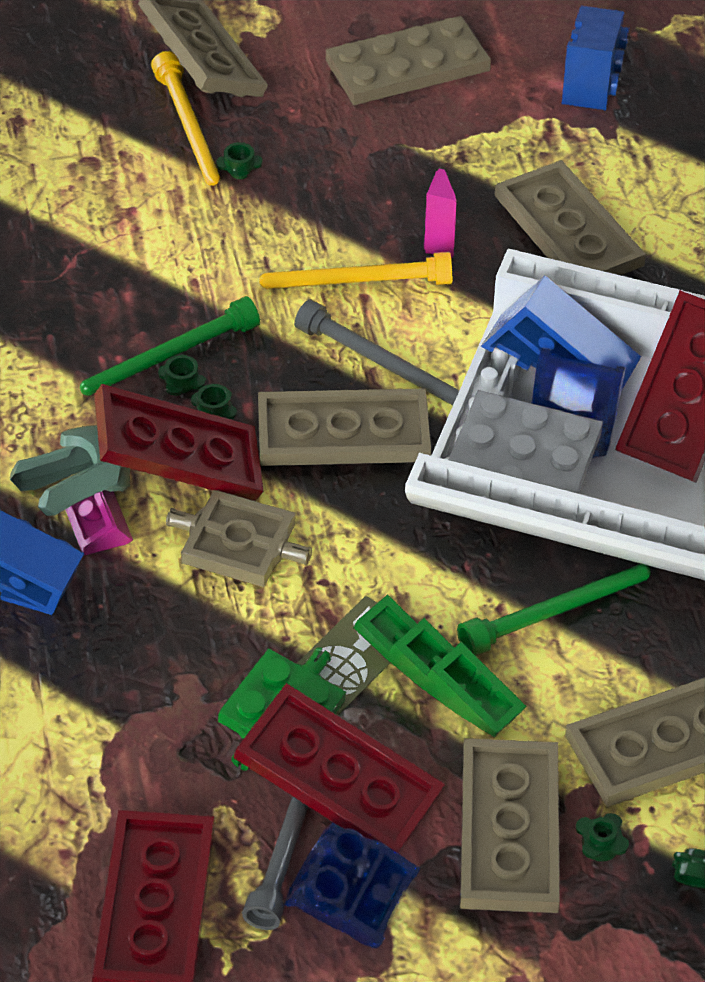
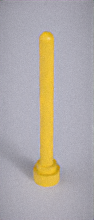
M173 51L161 52L154 57L151 63L154 75L159 82L168 87L205 182L210 186H215L220 181V175L181 82L184 67L179 63V59Z
M450 252L434 253L433 257H426V262L269 272L260 276L259 283L265 289L427 278V281H435L436 285L452 284Z

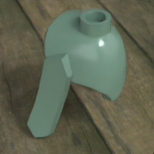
M97 425L82 426L62 432L60 445L64 448L19 460L10 473V480L20 491L36 490L69 477L46 489L40 497L38 508L46 516L57 515L70 506L103 490L124 492L131 484L130 468L100 461Z

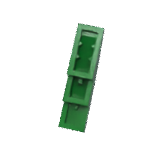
M388 594L361 616L353 627L382 656L420 688L457 715L493 737L499 734L527 707L462 642L454 648L425 618L416 623Z

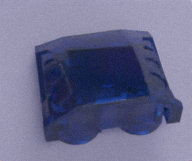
M542 347L536 367L531 403L602 421V433L592 458L606 456L610 448L620 404L626 367L617 365L615 369L550 353L551 349Z
M332 822L324 830L307 855L287 892L284 905L288 907L296 906L328 926L348 934L361 944L377 949L382 945L385 939L384 933L411 881L417 876L420 868L382 842L365 838L356 830L343 829Z

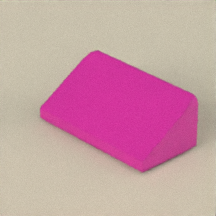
M444 169L436 171L427 192L424 250L425 253L432 255L434 253L450 252L452 258L454 256L457 200Z
M103 490L65 509L80 549L85 555L126 545L133 541L114 491Z

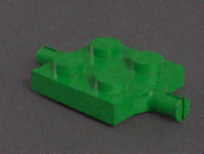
M268 648L221 708L218 722L237 732L244 739L286 683L334 714L337 713L345 702L346 691L324 680L319 675L331 661V656L326 650L322 654L323 648H315L304 665L294 663ZM234 755L232 756L231 760L236 767H239L241 764V770L246 771L249 769L234 759Z

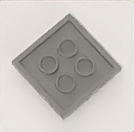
M478 390L448 460L579 494L600 439L603 422Z

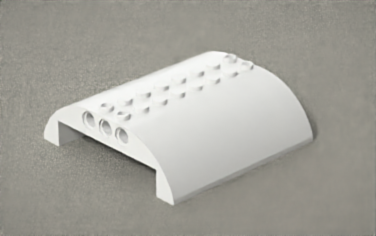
M507 249L496 275L492 316L432 456L423 453L418 454L405 484V493L410 503L705 580V463L695 483L615 450L679 290ZM544 275L642 356L624 388L600 408L552 384L554 377L533 366L528 371L517 366L518 359L498 348L490 352L480 347L500 315ZM683 291L691 295L697 296L699 298L705 299V296ZM478 390L603 422L602 433L579 494L448 460Z

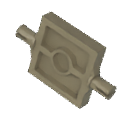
M214 490L207 504L195 515L171 508L166 518L167 526L190 532V536L181 552L182 564L265 587L274 567L283 558L306 566L311 559L312 547L288 542V538L295 526V512Z

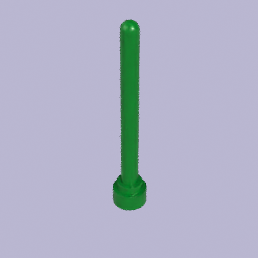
M248 296L237 299L230 303V308L225 310V315L83 380L80 383V391L83 395L90 396L96 393L101 384L112 386L231 329L234 332L239 330L246 332L260 325L258 310Z
M638 564L493 621L488 619L480 620L477 617L465 621L457 626L459 642H462L475 656L490 651L491 645H494L499 637L646 581L651 574L650 568L645 564Z

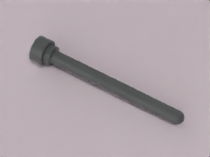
M309 299L300 307L294 322L297 329L308 335H313L314 333L318 336L325 334L416 386L426 388L427 392L453 406L459 393L458 389L333 321L331 315L327 313L326 307L318 302Z
M293 796L262 886H258L255 891L248 894L242 911L243 919L249 925L258 929L274 930L278 928L285 910L283 895L280 891L309 807Z

